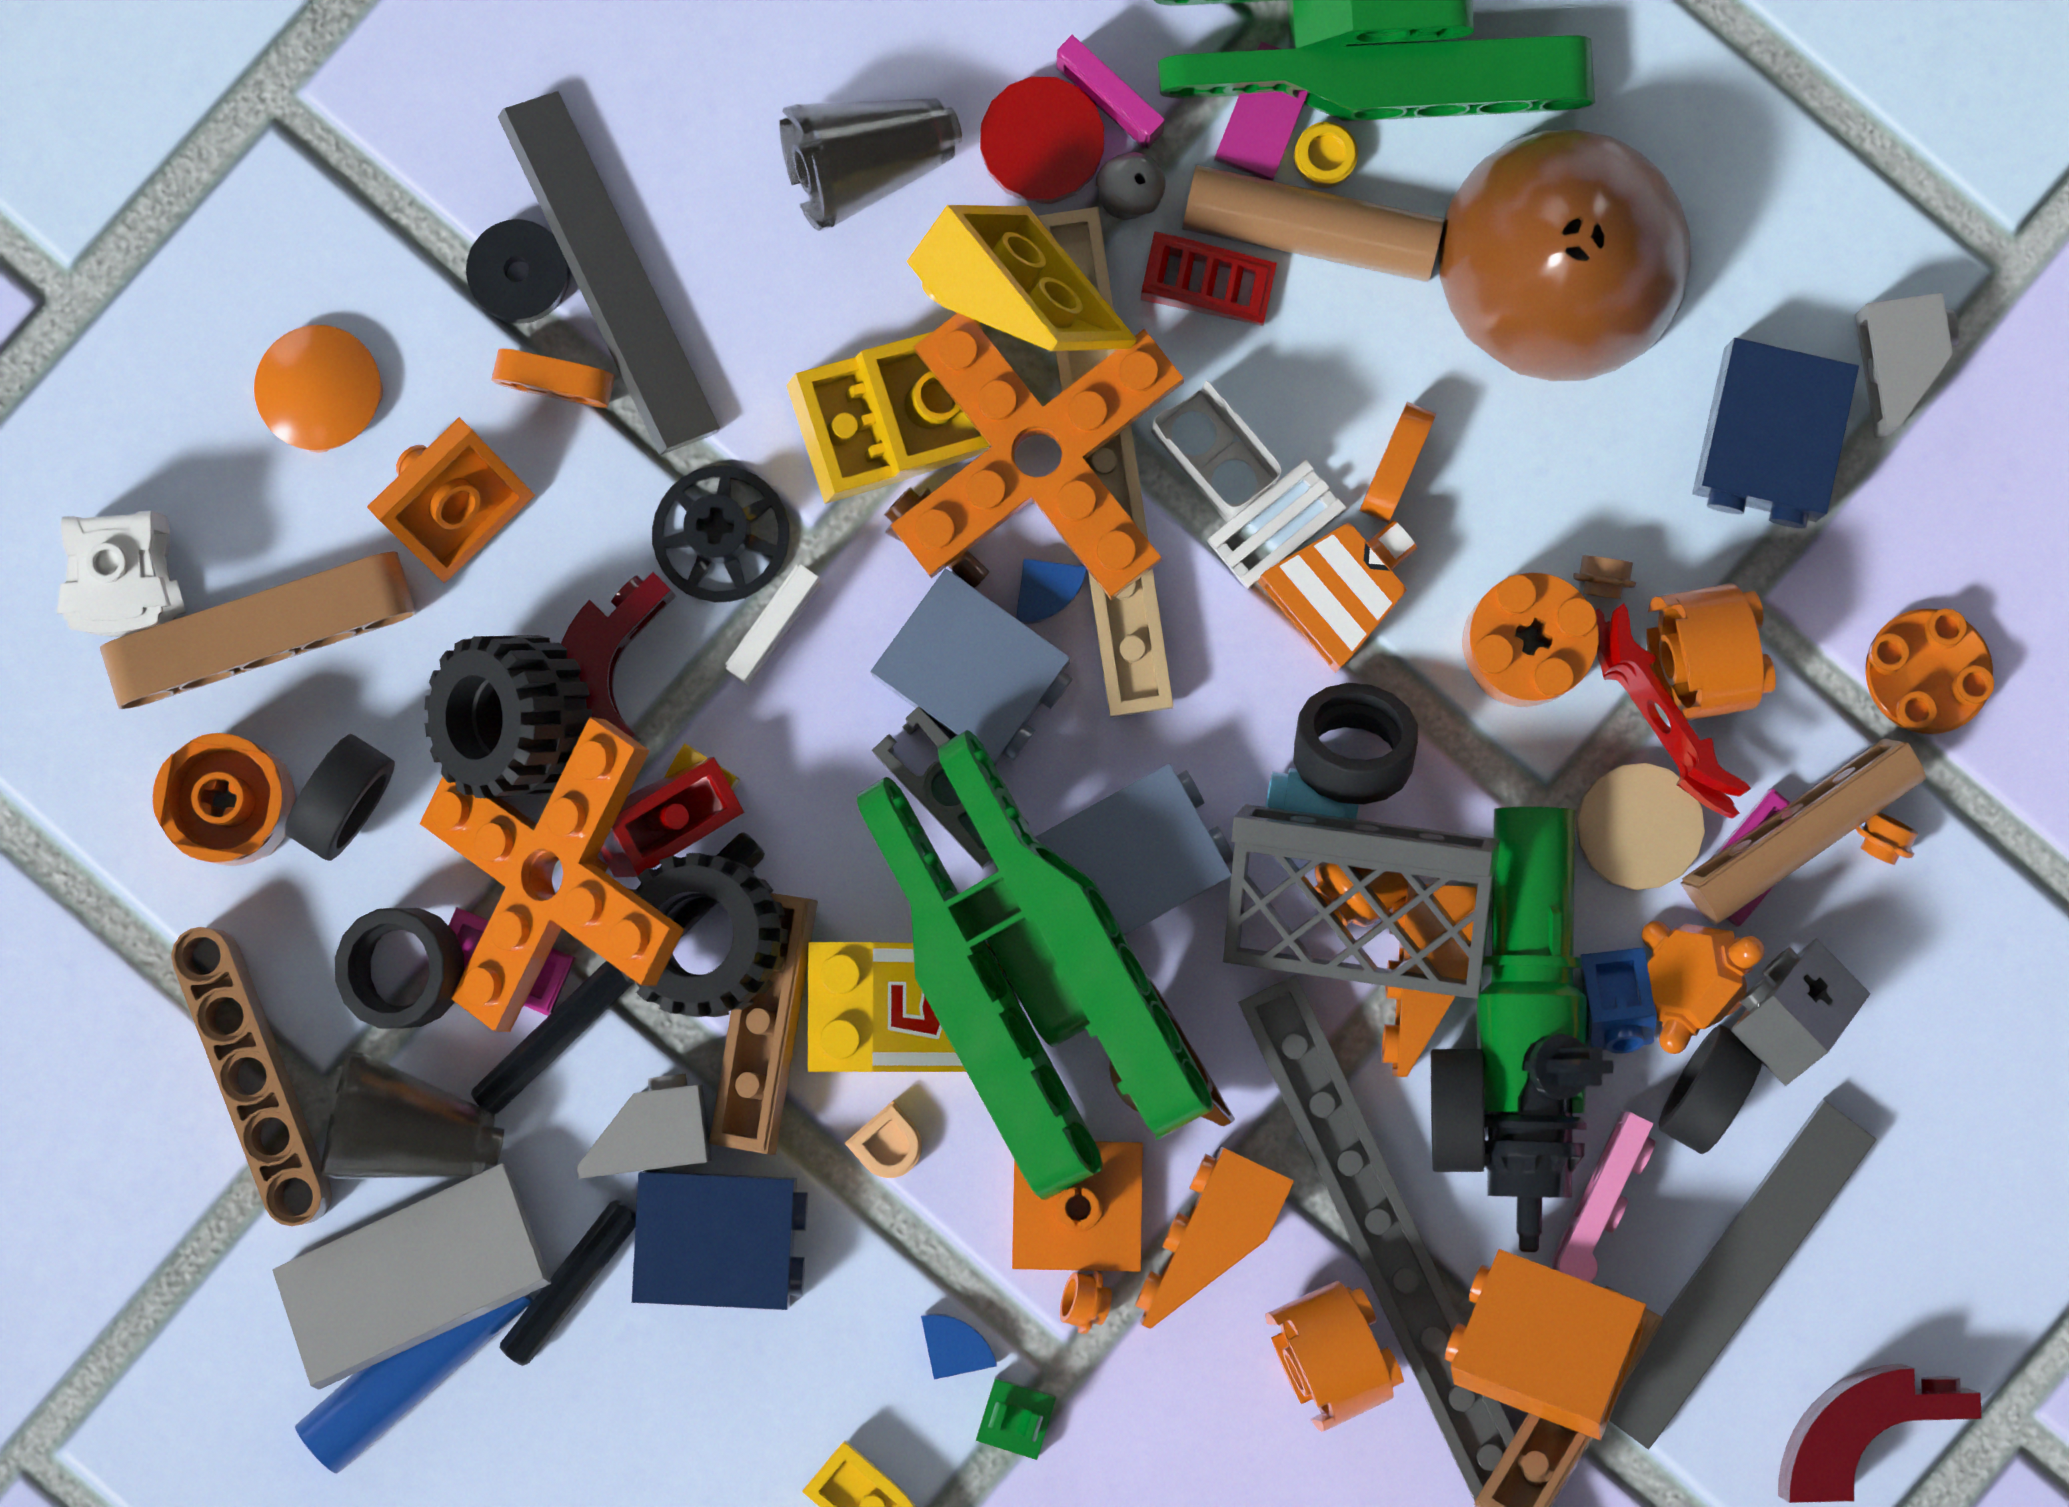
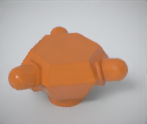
M1651 921L1643 927L1641 933L1642 941L1652 951L1651 959L1647 966L1657 1021L1663 1022V1029L1659 1036V1043L1662 1049L1670 1054L1682 1052L1687 1047L1692 1035L1697 1036L1700 1029H1707L1722 1021L1725 1016L1734 1013L1742 1005L1740 1000L1747 993V982L1744 975L1753 971L1752 966L1762 960L1765 952L1764 945L1758 938L1753 936H1746L1741 939L1739 937L1735 938L1733 931L1692 924H1684L1679 928L1676 927L1671 930L1663 922Z

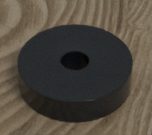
M513 219L494 224L476 239L468 254L466 276L474 298L486 312L504 322L524 324L544 318L561 303L568 289L570 268L555 236L549 230L532 221ZM515 262H524L529 265L527 277L519 282L509 280L507 277L508 268Z

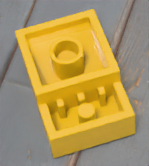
M975 320V322L981 328L980 322ZM932 332L860 351L856 357L795 373L786 384L824 504L872 491L983 454L990 448L985 439L915 352L914 346Z

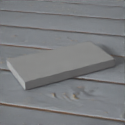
M503 1163L272 1269L310 1386L318 1390L551 1284L512 1172Z

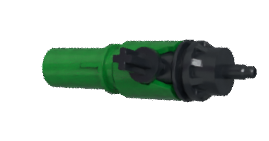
M1501 807L1494 809L1493 838L1500 839L1498 864L1494 870L1492 892V955L1485 956L1484 966L1491 967V983L1481 991L1477 999V1049H1481L1483 1052L1485 1112H1488V1114H1485V1128H1488V1141L1485 1140L1487 1196L1517 1197L1516 1233L1519 1235V1250L1521 1252H1537L1539 1250V1236L1542 1234V1199L1572 1198V1173L1585 1156V1143H1573V1130H1587V1123L1581 1117H1575L1573 1114H1586V1086H1601L1602 1074H1613L1614 1064L1613 1060H1603V1048L1586 1047L1587 997L1573 984L1574 969L1582 968V958L1574 957L1575 810L1558 807Z

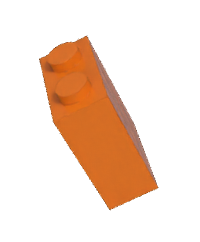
M1498 1249L1492 1266L1481 1265L1475 1276L1470 1290L1469 1301L1476 1305L1467 1326L1458 1323L1447 1345L1445 1360L1452 1362L1450 1368L1454 1384L1601 1441L1648 1323L1646 1304Z

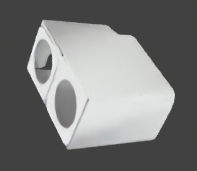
M1207 379L1201 391L1199 389L1185 401L1183 400L1170 409H1164L1154 419L1151 433L1226 523L1279 480L1282 470L1278 461L1241 417L1231 409L1226 400L1218 394ZM1191 411L1201 412L1213 421L1216 428V439L1213 446L1207 452L1200 455H1188L1181 452L1172 440V427L1177 418L1184 413ZM1237 435L1242 443L1238 441L1233 442L1234 437ZM1225 461H1243L1253 469L1256 475L1255 491L1248 500L1242 503H1226L1212 487L1213 473Z

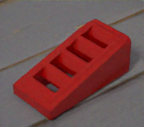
M1154 231L1140 300L1264 326L1277 263L1184 237ZM1169 256L1181 258L1175 287L1163 284ZM1194 261L1206 264L1200 293L1188 290ZM1219 266L1231 269L1224 300L1212 297ZM1243 272L1256 274L1249 306L1237 303Z

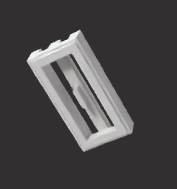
M1306 459L1207 540L1247 590L1258 582L1260 576L1266 570L1290 556L1346 509L1341 500L1336 498L1329 490L1330 487L1326 482L1317 476L1313 471L1314 468ZM1302 480L1310 489L1234 551L1231 550L1226 544L1227 541ZM1317 499L1320 500L1325 506L1323 511L1251 570L1246 568L1242 563L1246 557Z
M801 564L799 567L797 565L794 567L726 662V669L732 676L749 687L822 585L817 575Z

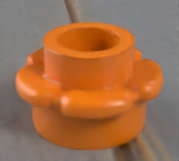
M1879 812L1867 820L1864 826L1860 825L1856 828L1857 833L1865 837L1860 848L1886 863L1895 865L1899 856L1912 858L1915 854L1912 852L1911 847L1918 836V832L1891 816Z
M1094 1271L1093 1274L1084 1275L1073 1272L1064 1287L1060 1303V1320L1063 1323L1077 1326L1078 1333L1080 1334L1088 1333L1093 1324L1102 1325L1108 1316L1112 1291L1111 1288L1103 1286L1101 1273Z

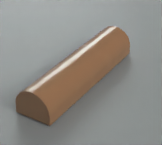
M1196 165L1182 229L1428 282L1438 250L1443 218Z
M1882 739L1683 877V881L1680 884L1702 915L1713 925H1718L1925 781L1926 775L1922 764L1909 743Z
M771 893L770 895L773 900L782 904L786 915L780 918V924L782 929H788V944L781 943L779 956L786 958L781 971L773 970L769 977L773 985L765 994L757 993L752 998L754 1001L752 1005L743 1010L735 1009L731 1011L709 1144L776 1155L808 965V942L812 941L818 901Z
M1607 1285L1605 1286V1289H1608V1290H1611V1291H1613V1292L1619 1293V1292L1615 1291L1614 1289L1608 1287ZM1647 1309L1648 1323L1621 1391L1663 1323V1317ZM1528 1413L1475 1500L1474 1507H1552L1593 1438Z

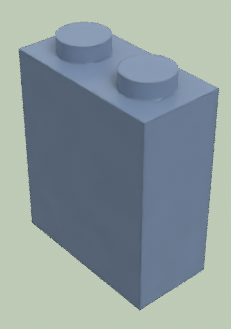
M946 568L870 671L874 679L914 708L919 706L932 721L953 736H957L966 730L971 731L981 741L995 766L1003 755H1006L1013 761L1016 759L1035 732V729L1027 724L1029 719L1041 703L1052 709L1073 680L1072 677L1064 672L1070 664L1069 656Z
M1170 763L1035 837L1039 842L1095 881L1124 936L1222 883L1232 875L1227 864L1233 861L1234 854L1218 826L1207 831L1196 811V808L1205 804L1196 784L1187 770L1176 775Z

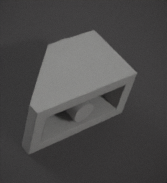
M1943 292L1867 303L1855 314L1875 438L1886 437L1901 427L1953 356L1952 347L1957 346L1959 341L1958 322L1952 308H1945Z
M686 1074L648 1078L649 1091L633 1093L577 1165L578 1179L712 1161L703 1084L687 1086Z

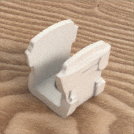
M150 510L138 511L136 514L87 518L64 516L61 518L62 542L68 560L66 583H60L57 614H63L69 629L99 636L123 637L175 620L178 615L186 613L178 580L171 581L166 560L170 550V527L167 516Z

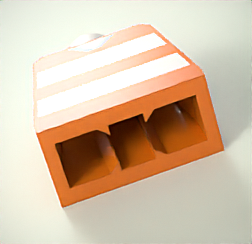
M1394 520L1368 541L1348 522L1266 570L1260 576L1258 583L1330 668L1337 673L1345 666L1407 591L1404 584L1392 570L1416 551L1417 546L1409 534Z

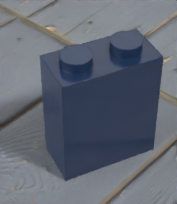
M1734 337L1723 350L1692 494L1708 498L1706 506L1713 510L1731 514H1744L1745 507L1770 512L1768 519L1770 522L1792 528H1806L1808 521L1817 522L1827 515L1859 365Z
M665 1171L638 1172L631 1303L788 1310L791 1307V1295L803 1296L805 1257L794 1256L795 1231H806L808 1192H797V1178Z

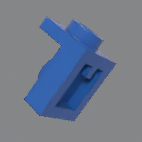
M1645 948L1581 954L1582 968H1580L1584 994L1587 997L1589 1017L1588 1039L1590 1047H1601L1603 1050L1611 1053L1625 1054L1634 1052L1643 1045L1652 1044L1655 1036L1657 1013L1653 1001Z

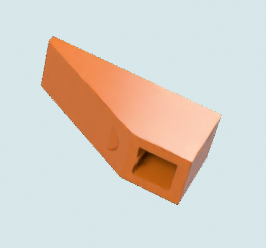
M1410 883L1407 884L1406 896L1393 904V907L1390 909L1391 913L1418 894ZM1443 885L1433 895L1452 919L1457 922L1475 909L1477 887ZM1424 901L1397 920L1419 949L1446 930ZM1473 921L1461 929L1470 941L1472 939ZM1453 937L1426 956L1442 977L1466 980L1469 957ZM1400 943L1399 960H1388L1387 969H1395L1411 957ZM1417 964L1407 970L1408 972L1424 974ZM1385 986L1386 998L1396 999L1395 1025L1384 1024L1382 1036V1063H1392V1076L1407 1077L1456 996Z
M1220 1147L1216 1158L1205 1153L1189 1186V1189L1199 1193L1189 1216L1177 1212L1162 1247L1172 1251L1162 1275L1150 1271L1136 1300L1135 1306L1145 1310L1140 1320L1141 1325L1149 1329L1153 1328L1264 1243L1271 1233L1294 1180L1224 1147Z

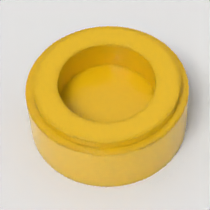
M1319 122L1309 126L1298 138L1294 151V164L1298 174L1304 181L1318 188H1332L1345 182L1354 171L1358 159V147L1355 138L1348 129L1334 122Z

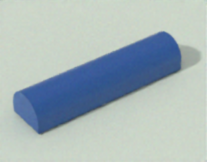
M527 1294L353 1374L295 1425L298 1436L319 1462L331 1472L338 1474L532 1303L533 1299Z

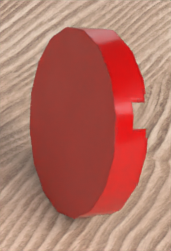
M1031 76L1008 85L990 102L981 122L980 153L989 176L1005 193L1020 200L1023 198L1027 201L1053 204L1076 195L1094 178L1104 154V125L1096 104L1078 86L1057 77Z

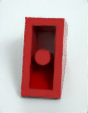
M709 757L628 795L600 852L609 865V869L614 877H637L646 868L652 869L659 865V860L676 855L745 812L715 757Z

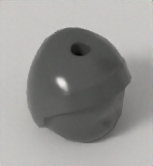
M1128 152L1107 161L1100 168L1096 176L1095 185L1098 187L1099 201L1103 208L1115 218L1129 220L1154 212L1158 208L1165 192L1166 180L1163 171L1153 158L1138 152Z

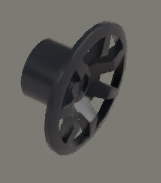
M726 465L698 469L678 480L661 499L655 512L652 526V545L663 573L685 594L713 603L745 599L764 588L780 570L786 558L790 540L788 517L777 493L756 474ZM720 478L717 494L706 495L695 501L684 493L687 489L701 481ZM731 479L753 486L765 498L742 508L732 499ZM677 500L686 511L683 522L684 531L664 537L666 517ZM771 507L778 523L777 545L751 534L750 524ZM691 547L697 554L688 580L683 578L673 568L667 556L666 548ZM745 550L773 556L764 572L746 584L739 556ZM713 563H723L736 588L725 591H713L703 589L698 584L708 573Z

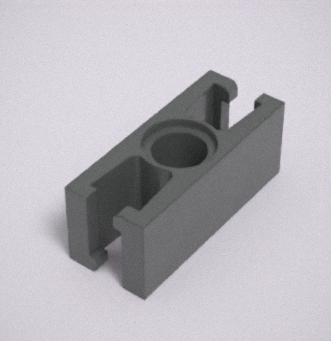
M919 706L905 718L907 723L902 728L909 735L920 728L936 749L941 744L950 740ZM888 734L872 749L873 754L983 870L993 859L987 848L982 851L959 822L961 817L968 814L962 802L955 806H945L933 797V783L940 774L945 772L940 760L931 764L924 775L916 776L891 754L894 751L893 746L897 741Z

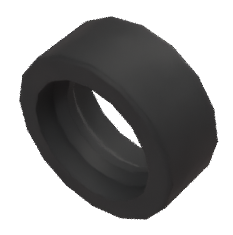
M1358 683L1329 686L1308 698L1298 715L1293 763L1301 779L1319 795L1347 804L1365 805L1384 801L1402 790L1413 772L1418 745V723L1410 708L1391 692L1373 685ZM1344 727L1364 729L1381 737L1391 746L1392 751L1383 757L1369 760L1350 759L1332 752L1320 742L1318 737L1330 730Z
M348 734L327 753L300 792L286 821L285 835L322 859L332 861L352 842L376 808L392 777L395 761L353 734Z
M378 908L357 918L342 935L335 955V983L343 1003L359 1020L379 1029L422 1027L441 1018L455 1003L451 997L464 973V953L456 933L440 916L421 908ZM393 930H406L415 934L423 943L429 958V978L424 992L417 1001L406 1006H394L385 1002L377 993L371 978V957L376 943L383 935Z
M1719 1025L1705 1037L1680 1074L1664 1105L1658 1122L1660 1131L1699 1154L1709 1152L1721 1139L1743 1106L1762 1068L1763 1063L1731 1029L1724 1025Z
M1481 1049L1431 1050L1432 1170L1434 1172L1484 1171L1485 1105L1484 1066Z

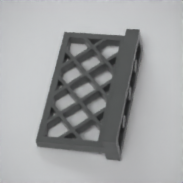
M1245 804L1234 816L1231 842H1235L1223 954L1224 963L1472 999L1479 998L1494 870L1498 864L1500 839ZM1250 852L1274 855L1290 876L1264 896L1248 876ZM1291 858L1310 861L1299 869ZM1321 862L1338 864L1353 883L1351 888L1329 904L1325 902L1305 877V874ZM1355 867L1374 870L1365 877H1362ZM1385 871L1402 873L1418 893L1393 913L1388 910L1368 885ZM1419 876L1438 879L1429 886H1426ZM1450 880L1478 884L1475 909L1457 922L1452 919L1433 895L1436 890ZM1296 883L1318 912L1292 931L1270 901ZM1247 892L1255 903L1244 911L1245 894ZM1360 892L1382 921L1356 940L1333 911ZM1424 901L1446 930L1419 949L1397 920ZM1259 910L1263 912L1283 937L1281 941L1268 951L1240 947L1242 923ZM1323 918L1347 947L1331 960L1314 958L1298 938ZM1473 921L1472 939L1470 941L1461 929ZM1386 928H1389L1411 956L1395 969L1377 967L1362 948V946ZM1453 937L1469 957L1467 980L1442 977L1426 956ZM1289 945L1296 955L1279 952ZM1353 954L1360 965L1343 961ZM1417 964L1424 974L1408 972L1407 970Z

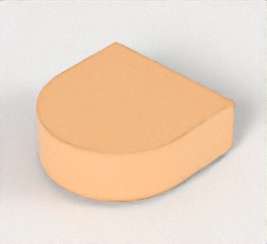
M894 1100L845 1142L846 1146L871 1173L883 1178H896L908 1173L917 1164L922 1152V1139L917 1127Z

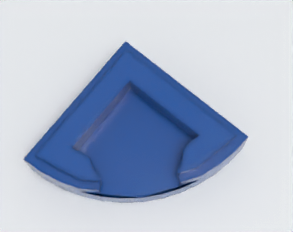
M1024 559L1016 619L1023 624H1033L1044 621L1061 612L1079 593L1087 569L1084 566Z
M946 1314L921 1315L934 1380L997 1366L995 1355L989 1343L971 1325Z

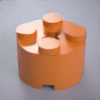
M1523 573L1509 576L1492 587L1478 601L1466 620L1462 635V648L1466 663L1474 680L1481 690L1490 697L1504 704L1516 707L1537 706L1561 697L1582 681L1595 660L1599 637L1595 609L1574 586L1556 576L1544 573ZM1531 626L1538 630L1537 639L1544 643V647H1538L1530 655L1522 652L1524 641L1516 637L1515 633H1522Z
M1727 583L1658 596L1651 600L1648 613L1659 611L1658 627L1646 629L1647 651L1656 656L1655 662L1650 667L1687 721L1754 709L1759 705L1762 694L1775 690L1776 675L1773 662L1768 654H1762L1758 629L1763 626V608L1755 591L1742 592L1735 584Z
M225 733L201 735L190 740L189 743L182 746L174 754L172 753L158 771L152 795L153 810L159 825L169 840L182 853L197 860L225 866L244 865L271 855L286 836V821L296 802L290 773L287 766L277 756L257 743ZM229 788V792L237 795L236 804L234 807H227L223 813L222 808L213 805L215 793L224 794Z
M1336 1280L1265 1315L1267 1324L1280 1325L1282 1333L1271 1337V1340L1299 1402L1304 1404L1313 1399L1321 1414L1310 1419L1320 1432H1324L1394 1398L1393 1388L1404 1383V1377L1395 1356L1388 1347L1379 1349L1369 1326L1377 1323L1373 1307L1361 1287L1352 1290L1349 1286L1345 1288L1340 1281Z

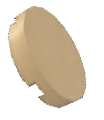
M1649 763L1621 765L1595 780L1581 798L1575 819L1576 837L1578 838L1579 847L1591 870L1609 884L1632 891L1660 888L1679 878L1687 871L1699 855L1705 828L1702 806L1699 801L1676 785L1680 778L1679 776L1663 767Z

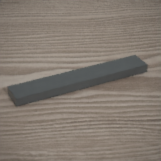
M559 91L504 108L498 115V120L659 456L713 436L720 429L719 424Z
M1820 1101L1663 1314L1661 1327L1618 1396L1609 1419L1610 1422L1649 1450L1876 1142L1877 1139L1827 1101Z

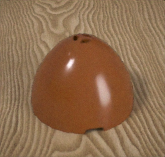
M1578 129L1544 130L1513 140L1485 157L1472 170L1453 197L1445 213L1439 241V278L1449 309L1466 337L1510 370L1520 375L1548 381H1585L1616 371L1644 354L1657 342L1677 314L1684 299L1691 267L1690 231L1680 200L1664 174L1644 155L1622 141L1611 136ZM1574 219H1581L1582 223L1579 233L1566 236L1562 234L1568 222ZM1595 224L1602 228L1605 235L1604 247L1602 249L1598 248L1591 238ZM1579 246L1589 259L1587 261L1575 260L1566 254V248Z

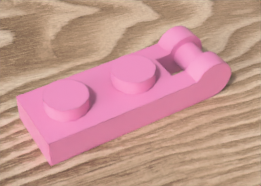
M1621 1111L1555 1250L1551 1262L1552 1269L1589 1283L1594 1280L1597 1275L1598 1264L1592 1253L1603 1230L1613 1233L1624 1214L1628 1198L1620 1194L1630 1173L1633 1172L1640 1175L1651 1157L1656 1140L1648 1137L1654 1123L1631 1112Z

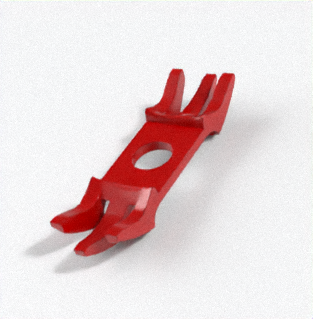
M1625 603L1612 612L1611 622L1610 620L1605 621L1600 607L1596 609L1599 635L1596 654L1604 680L1618 681L1630 695L1680 771V778L1676 785L1704 806L1723 816L1733 819L1739 815L1740 812L1734 806L1735 803L1726 794L1740 797L1751 789L1750 786L1742 779L1724 770L1718 764L1713 739L1706 738L1700 740L1650 667L1655 662L1656 656L1643 649L1634 641L1631 634L1629 613ZM1655 703L1662 708L1671 727L1663 721L1656 709Z

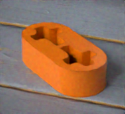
M502 348L498 349L491 381L498 385L523 392L593 407L607 408L615 375L608 371L583 364Z
M1406 402L1359 511L1389 523L1436 416L1435 413Z

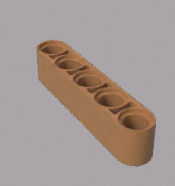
M392 551L365 557L111 640L99 648L118 709H130L401 622L414 616L417 612L398 552Z
M206 927L191 928L182 933L173 945L171 954L173 968L264 1207L270 1217L282 1225L292 1227L315 1222L324 1216L330 1207L332 1199L331 1185L241 949L234 937L225 931ZM205 939H211L216 942L220 949V962L214 971L203 975L194 966L193 952L198 943ZM233 998L242 1007L244 1017L239 1029L228 1035L217 1026L215 1014L218 1006L223 1001ZM250 1058L260 1061L266 1069L267 1078L265 1085L256 1094H249L243 1090L238 1080L239 1068ZM272 1118H277L284 1122L289 1129L290 1135L287 1147L278 1155L266 1150L261 1141L262 1128ZM294 1178L302 1179L308 1183L312 1190L313 1199L311 1206L303 1214L292 1212L284 1202L283 1194L285 1187Z

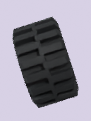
M541 635L473 636L472 639H462L456 642L454 650L446 651L439 659L441 669L433 670L429 680L432 689L430 695L425 697L424 709L428 711V723H424L426 737H431L432 741L430 753L434 763L441 762L442 776L448 783L456 782L457 791L464 795H474L475 798L534 796L551 793L589 717H592V709H587L586 698L590 695L586 682H581L579 679L581 668L575 659H567V649L559 642L550 643L549 637Z
M686 853L685 857L670 856L659 860L661 864L659 868H646L637 876L641 884L636 890L628 888L671 920H674L682 907L696 898L708 897L715 899L722 904L730 916L733 927V941L725 960L716 969L707 974L699 975L685 971L679 965L673 953L656 986L640 985L622 972L627 982L637 984L639 989L636 993L646 1002H655L660 1005V1010L690 1017L729 1015V1011L735 1009L743 1010L754 1003L752 998L757 993L765 994L773 985V982L769 980L773 970L781 971L786 958L779 956L781 943L788 944V929H782L780 924V918L786 915L782 904L774 901L770 894L774 890L768 882L756 877L753 874L755 871L744 864L703 853Z

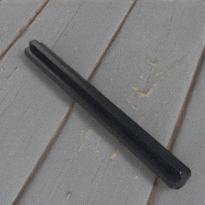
M742 832L734 837L716 856L730 859L753 869L764 859L765 853L749 834ZM699 897L682 907L673 920L684 928L681 937L710 911L718 901L708 897ZM606 960L472 1089L471 1096L473 1100L487 1114H498L634 982H627L622 972Z

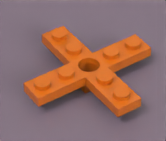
M956 313L914 346L918 356L990 446L983 454L890 525L931 579L1030 502L1037 505L1111 600L1162 561V557L1085 461L1086 458L1184 383L1183 376L1145 329L1135 335L1137 341L1131 349H1117L1043 407L974 319ZM1034 435H1044L1054 439L1062 451L1058 467L1052 473L1042 477H1032L1024 474L1015 463V452L1019 444L1026 438Z
M589 717L538 823H535L502 798H475L474 795H464L456 790V782L448 783L443 776L419 823L506 887L451 997L454 1002L494 1032H511L562 928L635 982L645 986L657 985L684 931V928L608 875L606 871L609 865L597 857L650 752L645 746L605 719ZM560 860L563 869V879L559 890L555 893L552 884V874L557 861Z

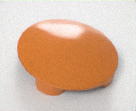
M327 325L300 327L277 339L263 355L254 381L255 402L266 426L284 442L316 453L327 452L330 449L340 447L360 435L372 421L384 392L377 364L366 346L352 334Z
M1916 609L1893 618L1876 634L1867 653L1865 676L1867 687L1874 703L1890 721L1915 733L1941 734L1965 725L1979 713L1994 689L1993 663L1989 649L1979 632L1965 620L1962 614L1954 609Z

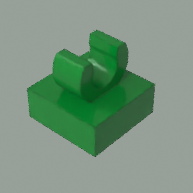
M995 1377L976 1441L1037 1460L1056 1396Z

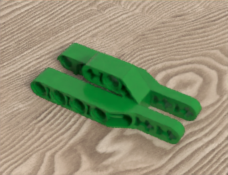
M1154 0L1158 4L1168 6L1287 1L1290 49L1194 53L1165 57L1158 61L1160 95L1167 98L1239 96V94L1283 92L1298 99L1297 90L1308 92L1304 101L1305 105L1344 122L1567 111L1586 108L1595 104L1591 38L1586 36L1566 35L1347 46L1349 44L1447 40L1468 36L1474 32L1472 0Z
M966 730L941 744L937 748L938 756L949 781L999 870L998 872L958 893L904 793L888 777H884L860 791L856 795L857 804L866 825L911 905L915 979L1025 1180L1039 1198L1047 1200L1101 1171L1103 1168L1102 1158L1090 1131L985 941L990 945L1033 1026L1048 1045L1055 1047L1084 1030H1087L1091 1038L1097 1035L1122 1080L1117 1084L1123 1096L1129 1093L1146 1125L1156 1135V1140L1212 1111L1214 1107L1213 1100L1201 1073L1095 881L1035 839L987 750L976 735Z

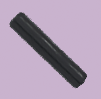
M614 1200L608 1204L551 1277V1284L543 1287L500 1342L499 1348L508 1358L521 1366L530 1363L635 1229V1211L619 1200Z

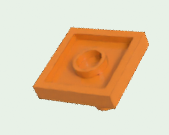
M458 417L430 446L414 445L406 449L396 463V472L399 476L367 508L445 584L535 494Z
M1095 1141L1102 1158V1170L1047 1200H1042L1033 1192L1014 1160L1012 1269L1141 1272L1143 1142Z

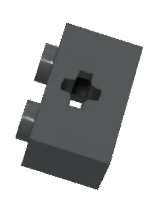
M1817 938L1798 954L1791 947L1786 948L1762 971L1765 977L1757 982L1740 1000V1003L1746 1010L1731 1029L1785 1086L1831 1050L1871 994Z

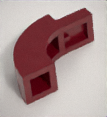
M654 572L644 581L638 575L631 578L612 598L611 603L616 609L608 617L589 599L579 610L561 641V645L567 649V659H575L581 668L579 679L581 682L587 683L590 695L586 698L587 709H592V717L607 720L637 742L641 739L626 724L618 710L614 696V676L618 661L627 646L676 597L674 592Z
M1901 1363L1869 1368L1839 1381L1810 1405L1792 1431L1781 1461L1778 1496L1789 1503L1855 1501L1854 1479L1856 1468L1864 1450L1877 1435L1894 1425L1908 1421L1982 1419L1981 1393L1969 1388H1961L1960 1377L1950 1376L1922 1377L1921 1389H1915V1368Z

